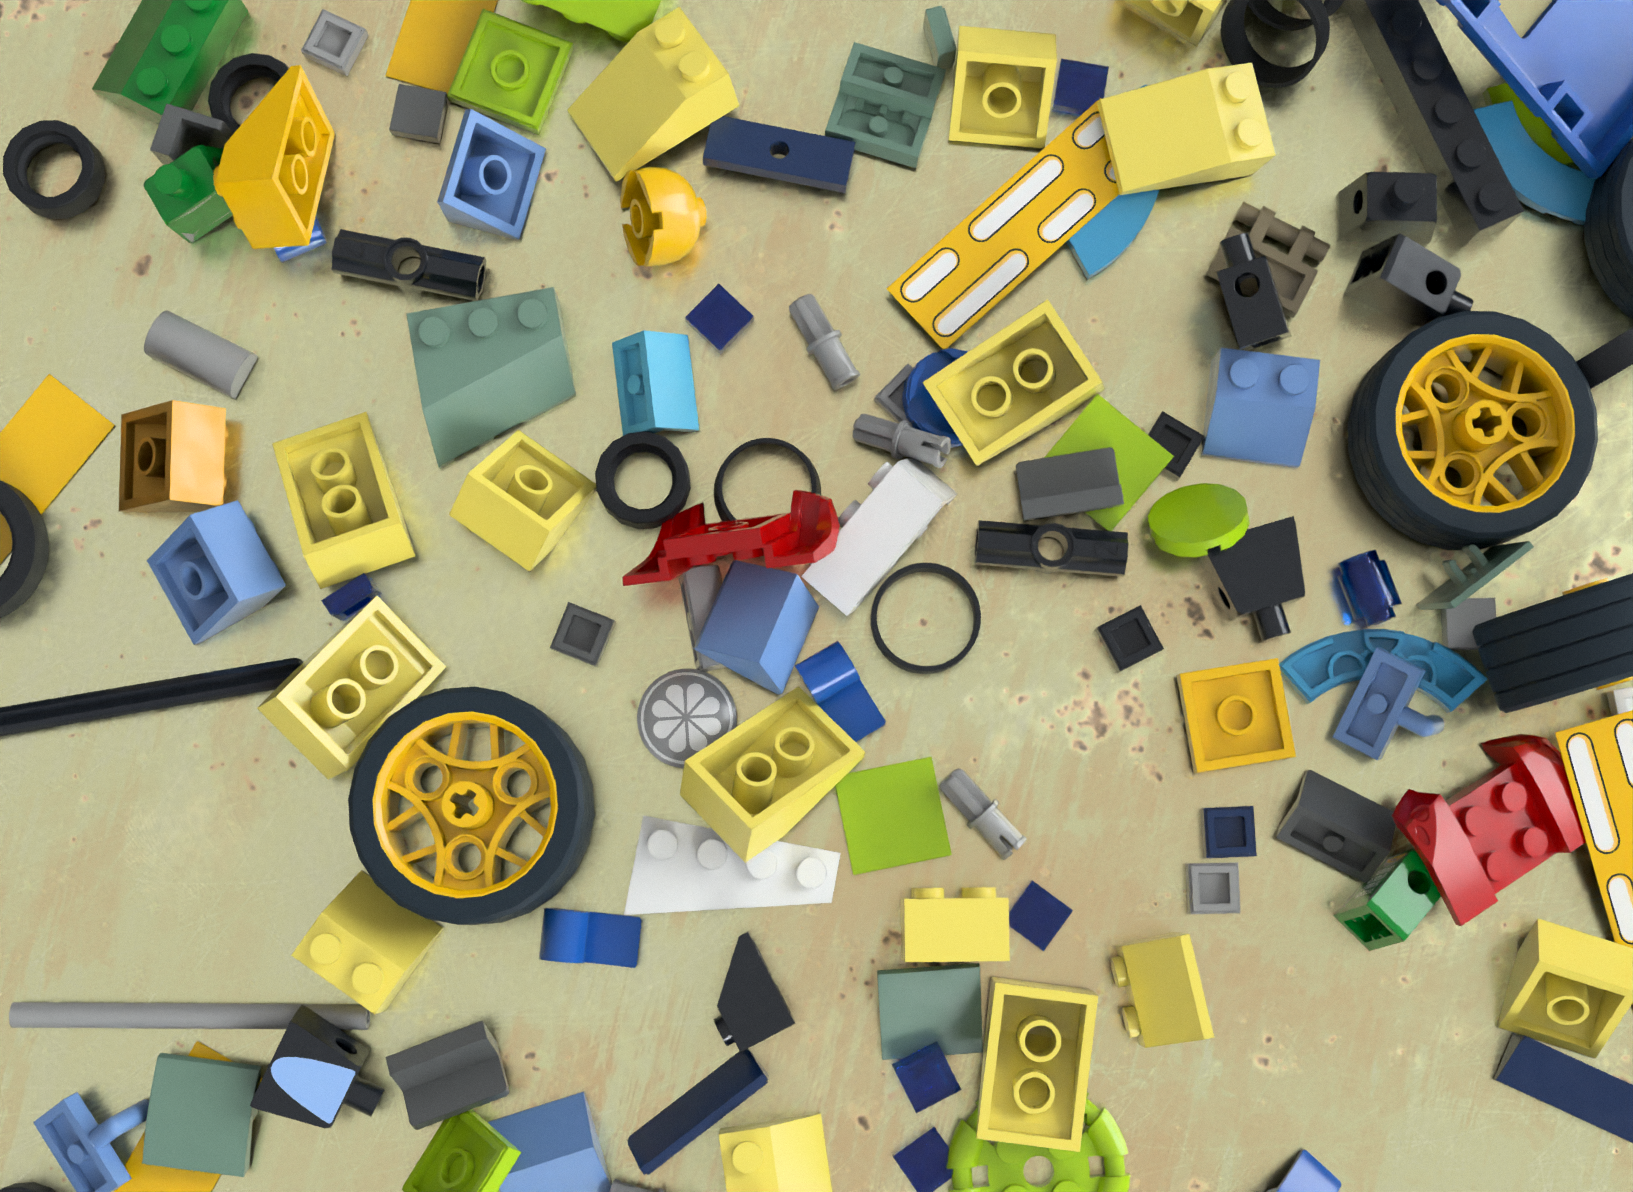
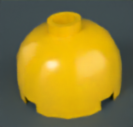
M648 167L626 172L622 182L620 204L621 208L630 207L631 225L622 224L626 245L634 263L638 266L656 267L680 260L690 253L699 237L700 227H703L706 223V207L703 199L696 197L692 186L683 176L669 169Z

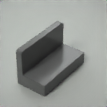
M166 103L150 151L163 165L170 164L198 145L224 149L225 143L233 133L225 122Z
M1108 447L1040 458L1016 464L1024 522L1124 505L1113 448Z
M1308 770L1302 779L1298 798L1280 823L1276 838L1367 883L1391 850L1396 824L1392 817L1393 811L1312 770Z
M483 1021L386 1057L389 1075L403 1092L409 1122L415 1130L506 1097L510 1092L497 1042Z

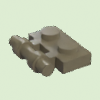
M1243 201L1234 219L1251 227L1249 237L1256 258L1267 257L1284 313L1294 318L1318 273V270L1301 262L1304 255L1306 254L1322 262L1331 245L1314 237L1315 231L1303 225L1298 229L1274 217L1275 211L1265 206H1262L1260 210ZM1230 227L1224 239L1242 234V232ZM1265 234L1290 246L1288 254L1286 255L1262 243ZM1221 246L1206 275L1218 281L1217 272L1227 268ZM1247 278L1240 284L1242 293L1250 297L1259 290L1255 278Z

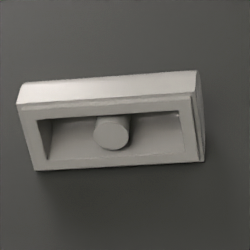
M168 310L163 311L155 319L144 343V352L149 357L233 399H236L258 358L256 354Z
M718 565L691 568L680 576L679 583L695 667L697 670L704 672L727 668L693 649L722 585L720 568Z

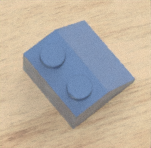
M1220 348L1211 360L1203 431L1205 437L1202 440L1201 456L1295 468L1300 467L1316 407L1320 360Z
M238 500L189 515L147 560L193 645L202 643L263 608L286 586L276 563L270 558L256 533L253 522L247 517Z

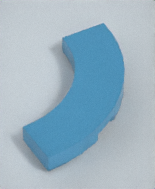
M1159 190L1118 195L1066 241L1087 280L1103 271L1132 244L1150 215Z
M1512 100L1473 109L1518 200L1542 214L1549 213L1559 218L1570 220L1574 224L1584 225L1586 208L1597 178H1588L1582 171L1570 168L1545 153L1522 126Z
M1363 629L1326 636L1305 645L1279 662L1281 676L1307 704L1336 686L1352 681H1360L1376 648H1383L1425 669L1426 671L1416 690L1437 703L1446 713L1452 712L1487 680L1474 665L1444 645L1406 634L1404 631L1389 629Z

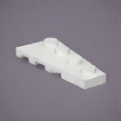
M643 816L624 915L832 903L841 853L776 841L745 863L712 828Z

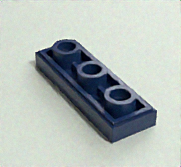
M722 116L710 123L703 153V165L846 193L856 142ZM782 154L786 157L778 159L773 157V155Z

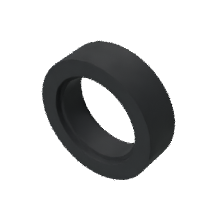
M0 480V512L6 519L12 535L11 558L7 568L0 577V618L23 605L37 589L46 570L49 541L45 523L32 501L17 488Z

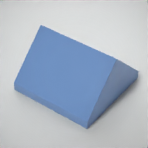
M465 109L437 201L447 221L510 239H519L546 148L472 109Z
M734 560L731 562L693 649L780 695L784 691L819 606L798 574L773 568L766 569L764 566Z
M585 1091L487 1122L521 1152L500 1186V1192H610L612 1182Z

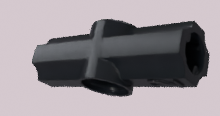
M340 229L338 236L335 237L332 249L331 269L336 274L397 285L406 292H419L423 290L478 301L483 291L487 261L485 257L425 246L412 238L394 240ZM409 256L420 258V265L415 272L410 274L398 273V267L403 259Z
M978 520L974 564L1036 569L1046 574L1061 571L1123 577L1128 559V533L1067 528L1058 523H1048L1042 526ZM1044 537H1053L1060 541L1064 552L1062 558L1058 560L1044 558L1038 549L1039 540Z

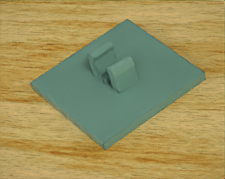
M1530 541L1492 546L1482 553L1473 544L1465 545L1462 547V551L1466 553L1472 562L1461 570L1455 560L1443 561V568L1450 579L1416 605L1420 610L1456 608L1534 548Z
M979 963L877 970L882 1060L983 1052Z

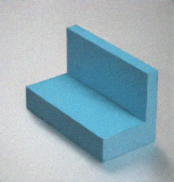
M643 330L612 342L623 436L628 433L647 431L651 433L663 430L698 431L699 423L688 335Z

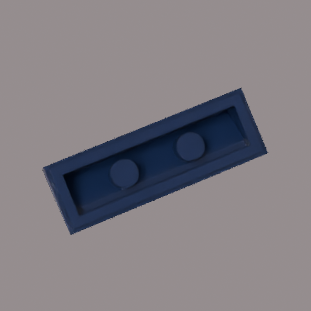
M1516 1033L1512 1034L1494 1080L1633 1143L1632 1084L1527 1036Z
M750 1049L742 1052L739 1051L629 1136L627 1140L628 1146L644 1175L651 1174L768 1083V1073Z

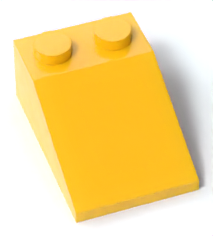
M301 65L291 66L225 143L220 164L214 170L215 190L219 196H223L233 214L237 228L242 229L253 249L307 246L310 243L335 132Z

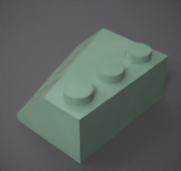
M554 287L406 313L422 410L440 469L455 461L454 458L477 446L481 447L495 439V436L519 423H526L576 396L560 301Z

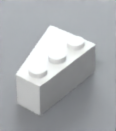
M909 457L896 462L894 466L888 462L883 464L868 482V485L873 489L871 494L862 504L854 500L838 518L842 528L838 533L835 550L816 563H809L811 566L801 576L846 616L862 604L897 564V560L915 539L918 540L927 530V525L945 504L949 505L957 495L952 488L919 460Z

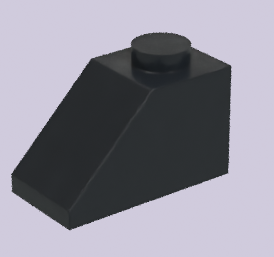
M750 931L738 937L717 1004L721 1015L713 1019L726 1046L736 1043L740 1052L795 1024V1019Z

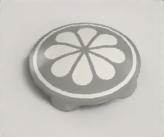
M678 669L657 678L643 694L637 713L639 734L646 748L658 760L678 768H684L685 760L736 728L737 724L735 703L728 689L716 677L697 669Z

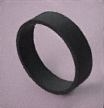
M1633 328L1576 361L1587 379L1590 389L1633 364Z
M915 563L894 572L877 591L871 610V630L879 650L897 667L917 674L942 672L959 663L974 645L981 625L980 605L971 585L958 572L936 563ZM932 572L951 579L964 591L972 607L973 630L968 644L956 657L939 665L920 666L900 659L889 650L879 633L877 609L883 594L895 581L912 573Z

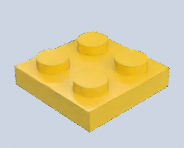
M1278 658L1177 675L1194 774L1296 757Z

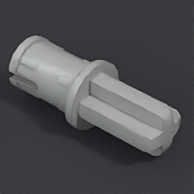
M807 294L796 299L789 306V312L809 345L806 348L807 353L815 355L831 382L833 390L840 389L856 380L860 373L854 367L839 340L842 333L840 330L834 331L815 296Z
M864 413L855 420L853 425V439L855 441L890 451L892 457L896 459L906 456L941 468L947 459L940 456V452L948 455L950 453L951 440L949 437L938 436L915 429L909 421L903 420L898 424Z
M958 768L943 779L939 785L940 789L969 820L966 826L969 829L975 827L997 851L1002 860L1007 859L1013 854V848L1001 835L1016 850L1024 844L1027 838L1021 835L997 808L998 800L994 799L991 801L963 769Z

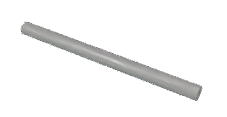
M13 1002L9 1011V1024L11 1028L287 1029L299 1007L304 1005L340 1030H368L370 1011L360 1004Z

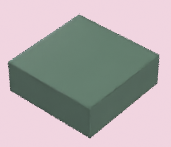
M941 5L926 9L923 29L934 66L943 69L951 68L955 61L957 48L945 8H942Z

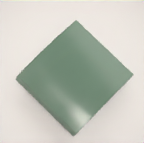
M854 42L824 136L856 142L855 150L916 168L940 94L946 69Z
M160 1053L157 1057L148 1105L142 1164L244 1177L250 1164L252 1123L258 1113V1109L251 1107L250 1103L260 1085L261 1066Z

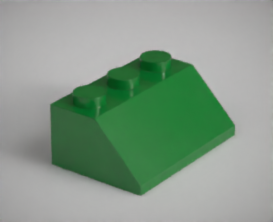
M142 0L92 90L157 124L160 123L166 103L192 111L248 12L242 0Z

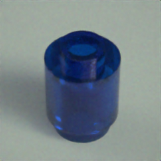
M1376 550L1358 554L1338 563L1342 575L1338 576V580L1354 621L1365 619L1367 627H1371L1396 617L1393 608L1402 605L1386 560H1380Z

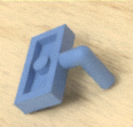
M1376 648L1333 738L1376 760H1381L1398 725L1422 737L1441 733L1445 723L1440 716H1425L1408 707L1426 670L1383 648Z
M76 1092L60 1101L33 1123L76 1192H114L132 1178L110 1142L147 1120L149 1100L143 1099L98 1125L79 1093Z

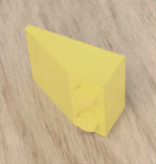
M678 7L637 32L567 111L615 182L625 177L626 172L637 170L710 123L739 107V103L729 73L682 9Z
M1252 63L1208 68L1103 98L1097 102L1119 195L1251 176L1276 156Z
M1048 299L922 382L976 466L1059 420L1105 390L1102 380Z
M367 412L272 443L302 553L320 589L415 557L404 517Z
M375 596L291 673L257 709L329 780L348 771L359 760L368 740L388 717L416 699L446 666L378 596Z
M798 686L685 760L680 795L746 863L782 838L864 758L865 751Z
M991 977L976 1139L1080 1152L1098 995L1093 990Z

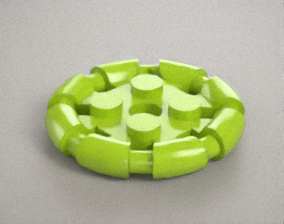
M1088 1092L1084 1113V1123L1086 1126L1082 1130L1080 1152L995 1141L992 1145L988 1140L976 1139L978 1099L974 1102L978 1107L966 1121L961 1118L950 1141L946 1168L951 1169L953 1187L948 1188V1192H1128L1130 1173H1125L1124 1155L1128 1154V1149L1123 1134L1113 1116L1105 1107L1099 1109L1087 1099ZM1034 1156L1047 1158L1052 1166L1050 1178L1039 1185L1029 1183L1023 1173L1025 1163ZM1103 1156L1105 1174L1090 1175L1088 1157ZM986 1165L988 1184L973 1185L971 1168Z

